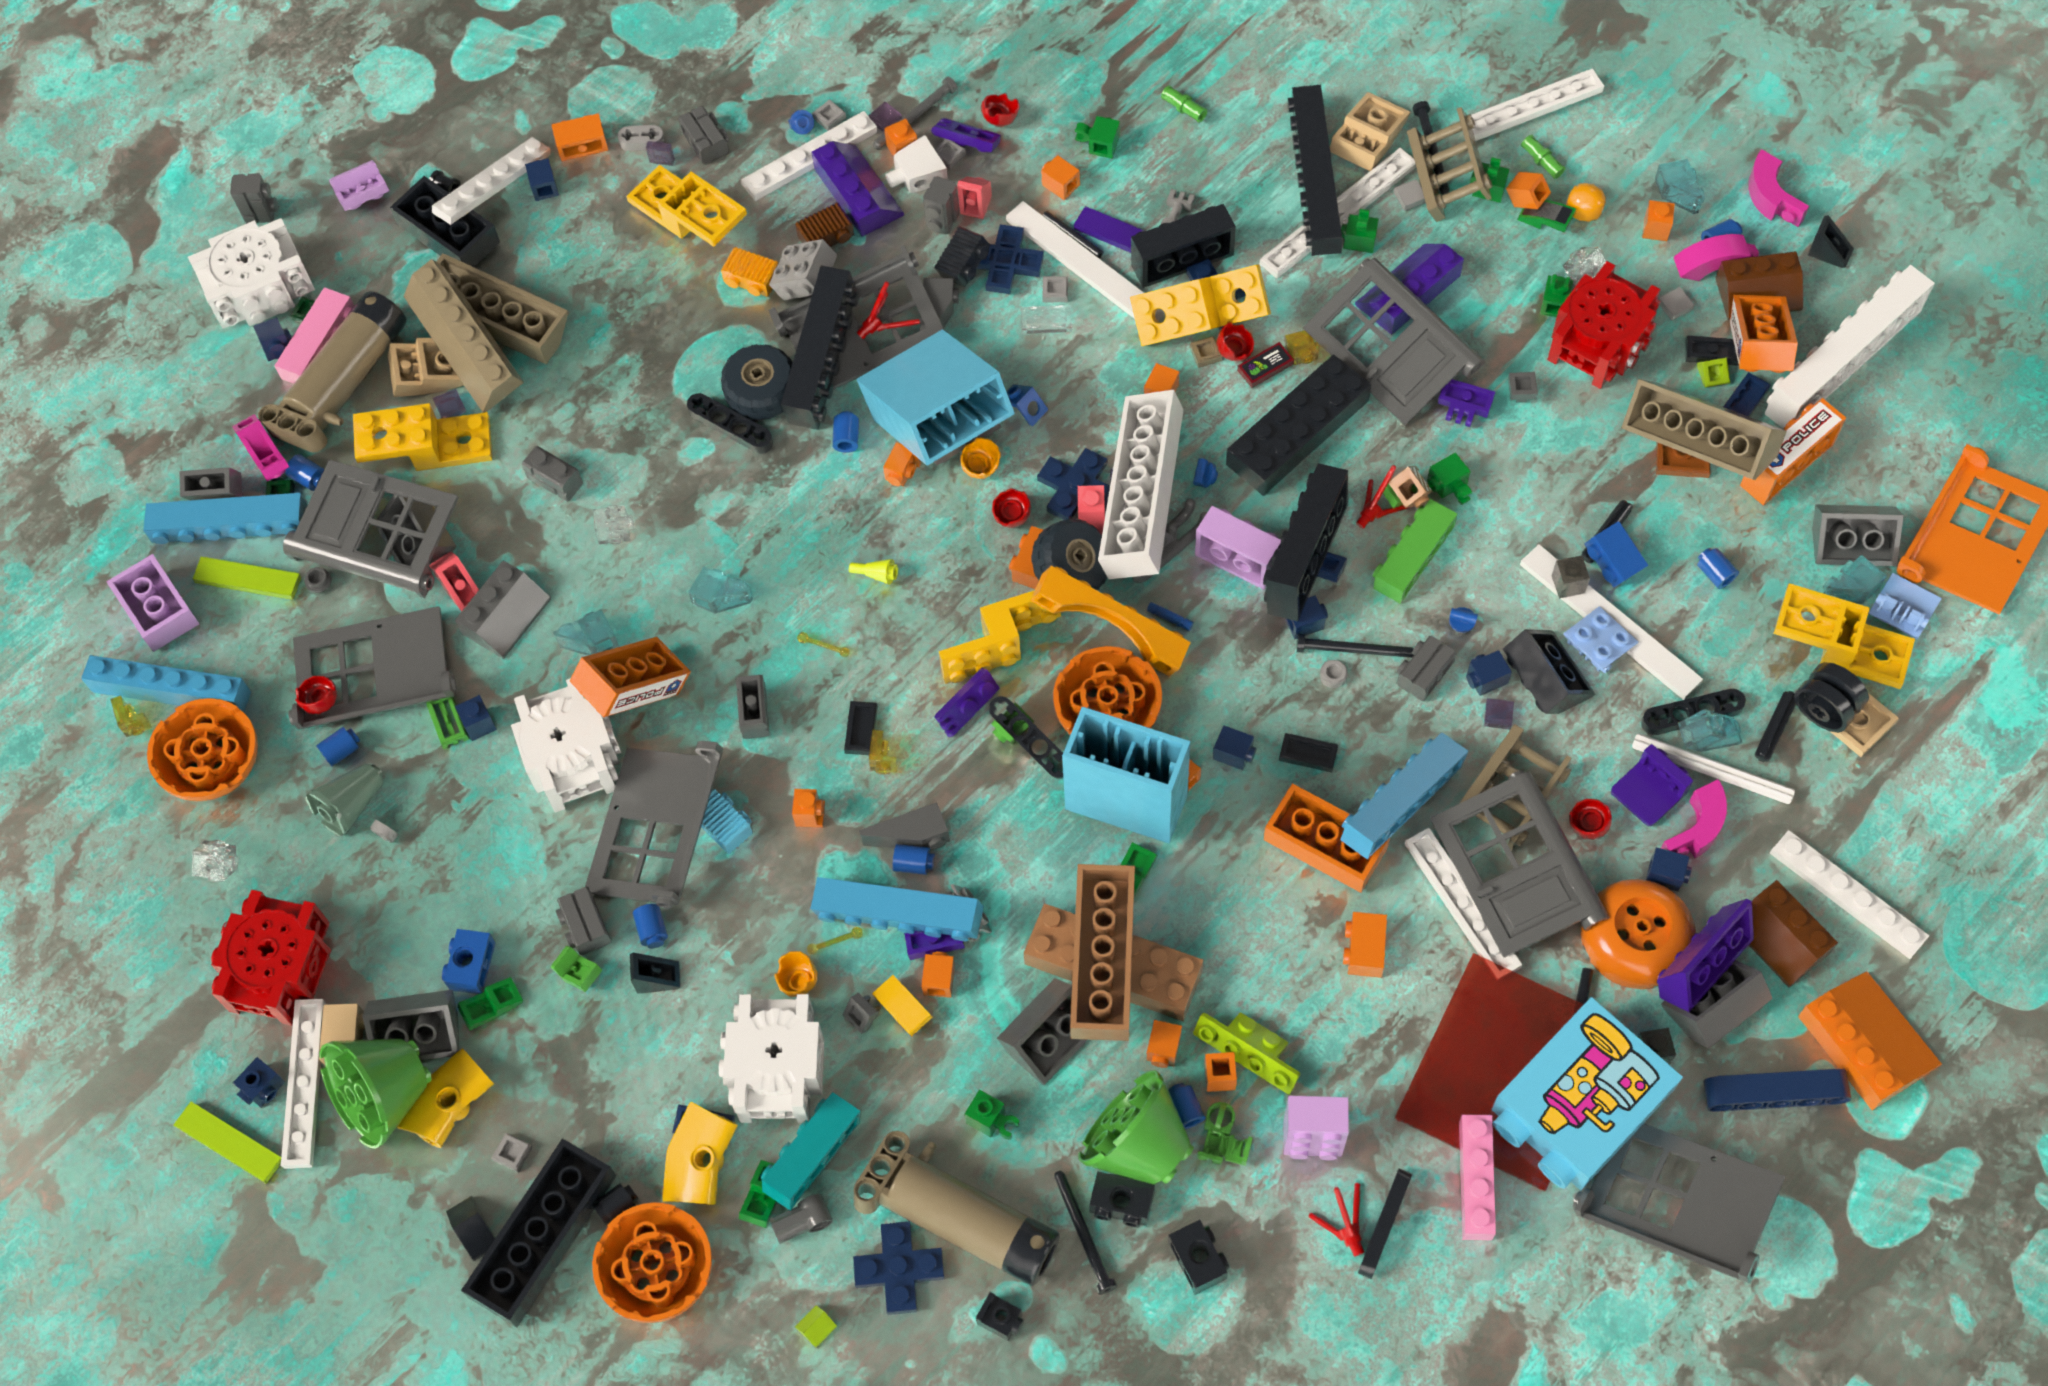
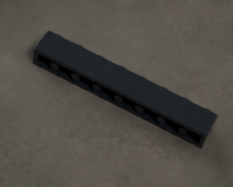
M1321 85L1292 87V97L1287 98L1288 112H1293V116H1290L1291 131L1296 132V135H1292L1293 150H1298V154H1295V167L1301 171V173H1297L1298 188H1303V192H1300V205L1306 209V211L1302 212L1303 227L1308 226V231H1305V244L1311 247L1312 256L1342 253V233Z

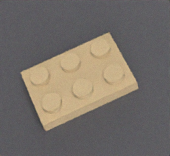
M1869 693L1868 703L1859 714L1855 715L1845 731L1839 733L1831 732L1860 757L1887 733L1899 719Z

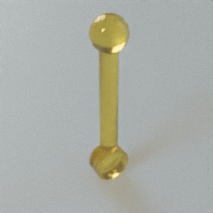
M800 632L797 636V640L800 643L809 642L838 652L842 657H847L850 653L847 647L840 648L810 638L805 632Z
M854 927L850 933L816 945L813 943L809 944L807 952L812 955L819 949L850 938L860 939L863 935L862 929Z

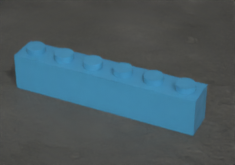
M301 493L147 503L143 531L150 541L156 544H166L175 541L188 543L204 539L215 541L220 538L242 539L246 536L268 537L275 534L287 535L292 530L296 531L308 505Z
M93 655L89 656L81 678L93 693L177 706L193 700L213 698L230 702L236 705L242 712H245L251 695L250 689L242 678Z
M1442 732L1434 740L1430 738L1424 744L1419 754L1414 753L1409 758L1403 770L1398 768L1387 785L1382 783L1371 800L1369 798L1365 799L1355 815L1351 813L1342 824L1344 831L1340 840L1368 859L1462 768L1468 750Z
M817 877L810 909L818 916L819 920L833 923L835 919L845 920L844 923L852 926H861V923L871 924V927L880 930H887L889 926L896 927L898 931L913 934L914 930L924 931L925 935L931 937H941V934L951 935V938L955 940L968 941V938H978L984 906L976 898Z

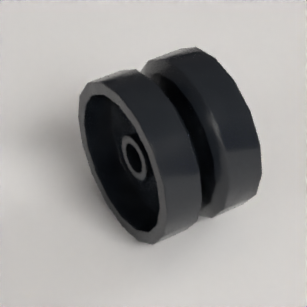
M1823 662L1813 670L1809 680L1804 681L1796 690L1794 698L1800 711L1811 722L1827 731L1839 733L1845 731L1855 715L1859 714L1868 703L1869 695L1864 684L1853 673L1835 663Z

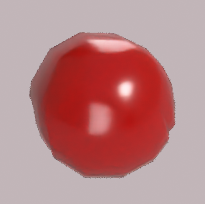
M1006 93L988 95L981 104V112L985 120L996 127L1010 125L1020 109L1019 100L1015 98L1011 101Z
M1228 322L1218 333L1216 344L1219 353L1224 358L1230 361H1244L1252 354L1255 342L1252 334L1243 324L1233 325L1232 322Z
M1014 488L999 493L993 500L992 513L996 522L1007 528L1022 526L1029 519L1032 509L1027 494Z
M312 676L304 680L295 689V701L309 714H320L328 711L334 705L337 697V689L334 682L325 676Z
M1586 798L1577 802L1570 811L1569 822L1572 830L1583 839L1595 840L1603 837L1609 831L1612 824V815L1608 805L1597 799Z

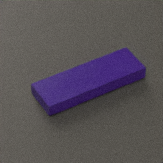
M1087 206L1084 207L1074 223L1075 230L1131 253V236L1144 231Z

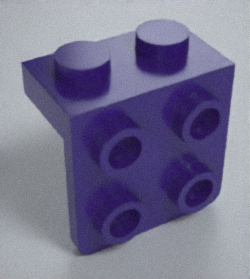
M1650 744L1643 751L1639 762L1612 786L1611 794L1646 826L1651 827L1688 793L1694 780L1691 779L1690 774L1684 768L1675 765L1665 751L1660 748L1657 749L1653 744Z

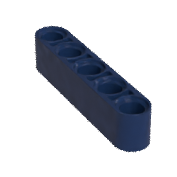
M1845 1069L1709 1077L1703 1080L1707 1107L1712 1112L1837 1105L1847 1103L1852 1099Z

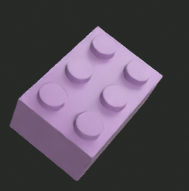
M1211 506L1196 529L1195 556L1263 590L1266 588V585H1263L1264 574L1267 569L1271 570L1273 554L1276 549H1280L1281 540L1271 532H1264L1256 528L1254 524L1247 520L1242 521L1232 516L1225 509Z
M153 554L106 581L153 652L199 625V622Z
M1288 1096L1283 1120V1155H1290L1292 1159L1320 1156L1322 1160H1336L1337 1157H1342L1349 1133L1348 1097Z

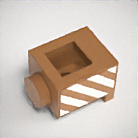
M1408 466L1389 481V485L1406 508L1413 506L1416 508L1421 507L1430 500L1427 495L1433 492L1419 473L1417 466ZM1413 484H1415V486L1418 489L1417 493L1412 492L1411 488Z

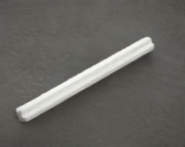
M1637 734L1633 741L1632 747L1636 750L1643 752L1650 744H1653L1657 749L1660 748L1665 751L1669 759L1675 764L1780 802L1790 804L1794 797L1795 790L1793 788L1643 734Z

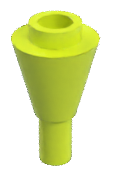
M893 559L866 564L851 562L849 572L865 574V576L891 585L893 580L897 579L898 565L895 564Z

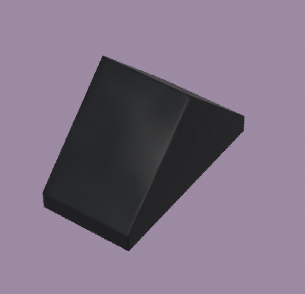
M1826 215L1816 233L1808 256L1844 268L1847 266L1854 248L1830 216Z
M634 952L630 954L631 982L637 994L677 990L680 988L679 961Z
M470 1196L447 1210L446 1213L452 1229L471 1259L475 1261L485 1255L495 1240V1236L474 1198Z

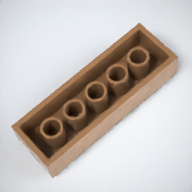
M1078 864L1070 1022L1071 1039L1129 1041L1135 866Z
M1045 903L1043 904L1024 951L1025 965L1072 981L1075 914ZM1133 935L1130 1003L1184 1022L1203 972L1204 960Z

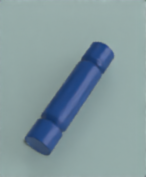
M1150 602L1147 607V612L1153 615L1156 614V616L1187 631H1190L1193 627V621L1185 619L1166 608L1159 607V605Z

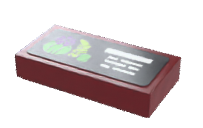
M1278 342L1239 364L1237 371L1249 386L1253 388L1292 366L1294 359L1283 345Z

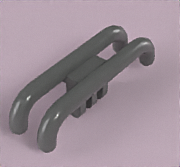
M1187 499L1182 511L1166 524L1160 569L1196 539V529L1207 512H1202L1196 525L1177 540V529L1189 519L1194 511L1195 501L1193 499ZM1153 575L1132 577L1135 583H1143Z

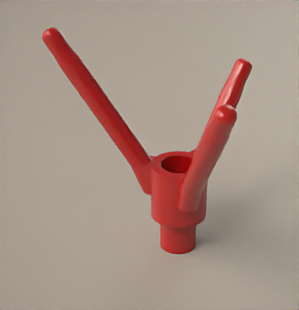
M889 282L884 283L869 317L856 332L862 339L869 333L873 334L876 330L879 332L885 329L912 326L921 322L920 319L883 324L877 315L889 295L887 292Z
M1395 465L1391 466L1372 501L1374 481L1369 479L1365 503L1360 512L1361 516L1356 521L1360 528L1364 529L1375 518L1379 519L1385 515L1408 509L1401 505L1396 508L1391 507L1382 510L1377 505L1396 470Z
M1355 1183L1352 1224L1339 1187H1335L1334 1192L1345 1224L1344 1228L1339 1230L1315 1214H1309L1310 1219L1333 1233L1340 1241L1343 1240L1346 1247H1350L1354 1257L1365 1252L1360 1242L1362 1237L1359 1233L1360 1183Z

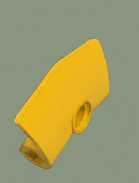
M463 1048L431 1074L432 1081L427 1083L424 1092L397 1126L398 1129L415 1133L427 1143L441 1148L455 1125L454 1122L462 1120L469 1113V1103L477 1100L494 1085Z
M694 1102L689 1103L667 1149L662 1201L716 1205L718 1171L723 1167V1154L738 1124L720 1115L711 1113ZM709 1152V1154L711 1155V1161L708 1164V1166L705 1167L703 1164V1158L705 1154Z

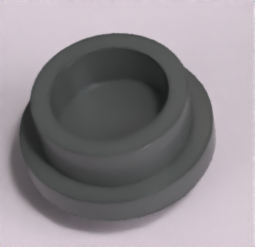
M315 567L306 573L305 585L313 593H321L331 585V575L325 569Z

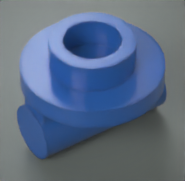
M806 110L795 111L788 120L790 129L797 134H807L814 126V118Z
M1199 458L1193 484L1207 488L1215 483L1218 471L1214 463Z
M1465 607L1452 608L1449 624L1457 632H1469L1475 627L1478 614Z

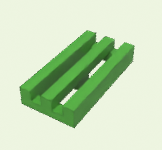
M454 697L426 702L443 749L449 748L448 745L452 743L453 745L459 744L458 741L462 739L464 741L469 740L465 727L455 708ZM447 699L460 733L455 734L443 702ZM437 703L450 737L445 738L433 706Z

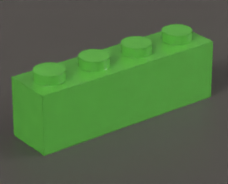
M1432 499L1428 501L1425 507H1419L1414 515L1415 521L1411 526L1407 524L1403 529L1399 544H1393L1386 556L1388 558L1384 565L1380 563L1375 569L1372 576L1375 578L1373 589L1401 604L1455 527L1458 514Z

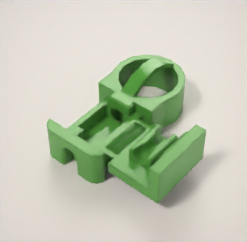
M1216 1102L1207 1110L1204 1130L1208 1131L1203 1151H1198L1197 1157L1203 1161L1210 1159L1212 1163L1218 1165L1222 1164L1223 1157H1225V1161L1246 1166L1253 1137L1245 1138L1243 1142L1234 1138L1235 1135L1230 1136L1231 1129L1235 1123V1112L1229 1104ZM1219 1109L1216 1124L1214 1125L1210 1120V1116L1214 1110ZM1226 1110L1230 1113L1231 1122L1227 1126L1221 1127Z

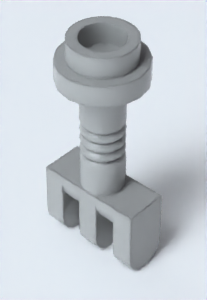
M1171 189L1167 198V206L1173 208L1169 217L1164 218L1161 224L1178 220L1182 210L1191 211L1195 194L1190 193L1188 200H1185L1186 192L1181 191L1178 198H1176L1177 190Z

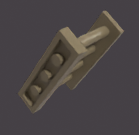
M1462 107L1457 108L1459 122L1427 136L1425 134L1421 135L1416 127L1407 131L1426 206L1436 222L1446 218L1443 209L1446 208L1447 204L1480 190L1487 200L1492 199L1489 190L1493 187L1488 174L1484 172L1473 133L1476 125L1472 115H1467ZM1463 131L1464 142L1434 155L1428 154L1427 149L1430 148L1431 144ZM1463 152H1469L1471 161L1439 175L1433 173V168L1436 167V164ZM1474 170L1475 182L1445 195L1439 194L1438 188L1441 187V184Z
M1514 724L1460 803L1495 787L1493 780L1497 774L1500 776L1504 774L1509 777L1511 774L1519 771L1510 766V762L1507 760L1511 754L1516 755L1517 753L1553 774L1546 787L1536 781L1544 798L1547 800L1559 782L1564 784L1572 770L1568 767L1572 758L1567 755L1559 766L1524 745V741L1521 740L1524 729ZM1512 797L1502 802L1525 816L1519 826L1532 820L1523 802ZM1483 812L1475 815L1480 820L1489 824ZM1491 813L1503 834L1515 829V827ZM1527 831L1510 838L1508 846L1511 852L1516 845L1519 847L1523 845L1529 835Z

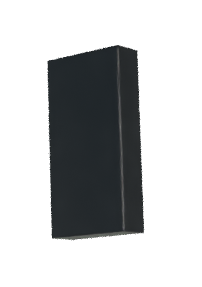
M850 701L844 746L845 754L872 756L878 710L877 703Z
M1285 733L1279 761L1332 773L1338 745Z

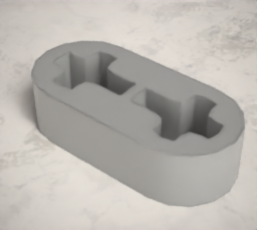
M657 125L626 126L621 128L617 134L620 147L626 151L656 150L661 148L665 142L663 131Z

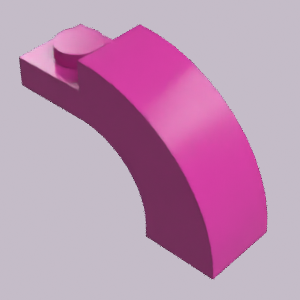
M1761 149L1755 159L1748 182L1751 200L1760 213L1772 221L1778 215L1786 222L1799 227L1804 221L1809 205L1788 194L1779 186L1776 177L1783 161Z
M1726 234L1699 241L1685 248L1673 258L1680 278L1700 281L1709 273L1718 270L1721 261L1759 256V252L1754 244L1746 243L1744 235Z
M255 414L232 426L266 481L284 474L289 465Z
M1719 779L1694 790L1689 802L1696 814V824L1689 830L1664 841L1661 849L1683 855L1691 852L1693 857L1697 858L1712 846L1724 825L1727 813L1726 795Z

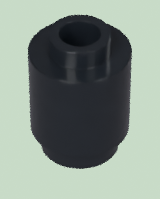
M619 1183L597 1199L598 1203L593 1208L605 1225H608L619 1214L636 1206L634 1201L639 1198L629 1184L623 1187Z

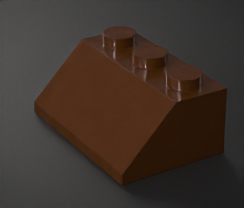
M1796 251L1721 261L1715 279L1728 320H1730L1733 295L1786 296L1790 312L1803 310V271Z
M1778 880L1752 900L1754 940L1748 946L1789 988L1829 956L1838 944L1832 935Z

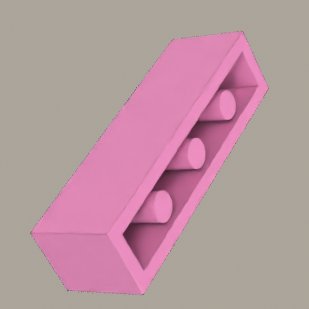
M325 287L323 288L274 365L282 380L295 383L353 309L354 304L350 296Z
M1462 1115L1459 1121L1462 1240H1493L1496 1234L1492 1115Z

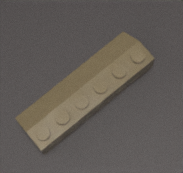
M442 253L436 262L445 267L494 340L547 364L560 346L568 317V310Z
M431 259L412 274L403 297L483 413L487 412L524 383L445 267Z
M1638 379L1621 427L1752 480H1756L1778 456L1787 432L1786 430L1663 384Z

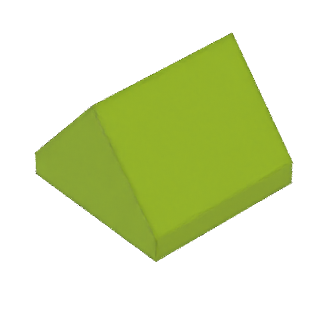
M817 1305L795 1326L815 1348L837 1327L825 1311Z

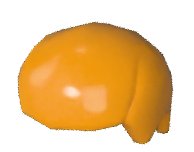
M1580 183L1571 190L1566 205L1576 209L1575 219L1589 222L1601 216L1605 207L1606 197L1603 190L1598 186L1590 183Z
M979 437L964 447L960 456V463L963 471L971 478L985 479L997 470L1001 454L998 446L991 439Z
M790 951L780 957L778 960V972L774 974L780 991L789 997H797V994H807L816 985L818 972L813 960L801 951Z

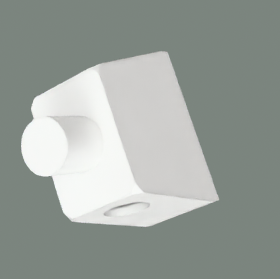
M925 135L894 155L895 170L886 174L887 181L891 187L904 183L910 193L930 188V183L934 177L939 176L948 180L946 166Z

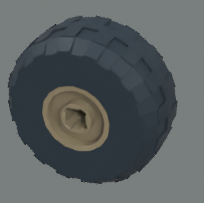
M766 344L744 347L731 355L723 366L721 377L722 391L730 408L744 417L754 420L770 419L783 413L781 402L793 361L781 349Z
M1080 519L1062 520L1044 529L1034 542L1031 555L1033 571L1037 579L1039 580L1042 573L1050 566L1064 569L1071 577L1086 581L1093 589L1099 590L1106 582L1107 575L1098 561L1102 539L1098 529Z

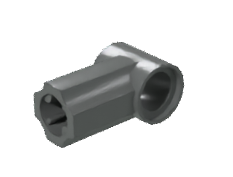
M822 1194L808 1196L801 1200L797 1207L791 1211L788 1210L769 1219L779 1244L805 1232L813 1233L820 1231L833 1222Z

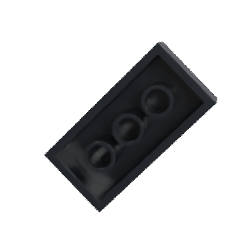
M423 176L390 207L396 224L441 256L443 253L475 267L500 243L495 226L474 210L453 224H449L433 214L432 205L449 193Z
M1223 203L1218 206H1210L1204 211L1195 214L1185 215L1176 221L1163 223L1159 227L1148 231H1140L1136 235L1131 236V266L1142 288L1184 274L1187 267L1207 259L1214 263L1234 256L1236 226Z

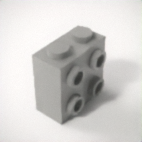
M823 239L786 246L769 285L783 300L812 296L820 266L833 268L837 254Z

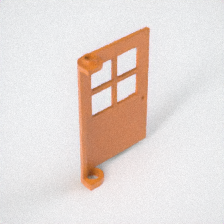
M1966 444L1960 459L1907 552L1899 561L1897 573L1900 577L1912 583L1925 581L2000 615L2048 527V491L1987 466L1989 457L1986 452L1979 447ZM1974 478L2005 490L1994 510L1964 497ZM2010 493L2040 505L2030 525L2000 513ZM1960 503L1990 515L1980 535L1950 523ZM1996 518L2026 531L2016 550L1985 538Z

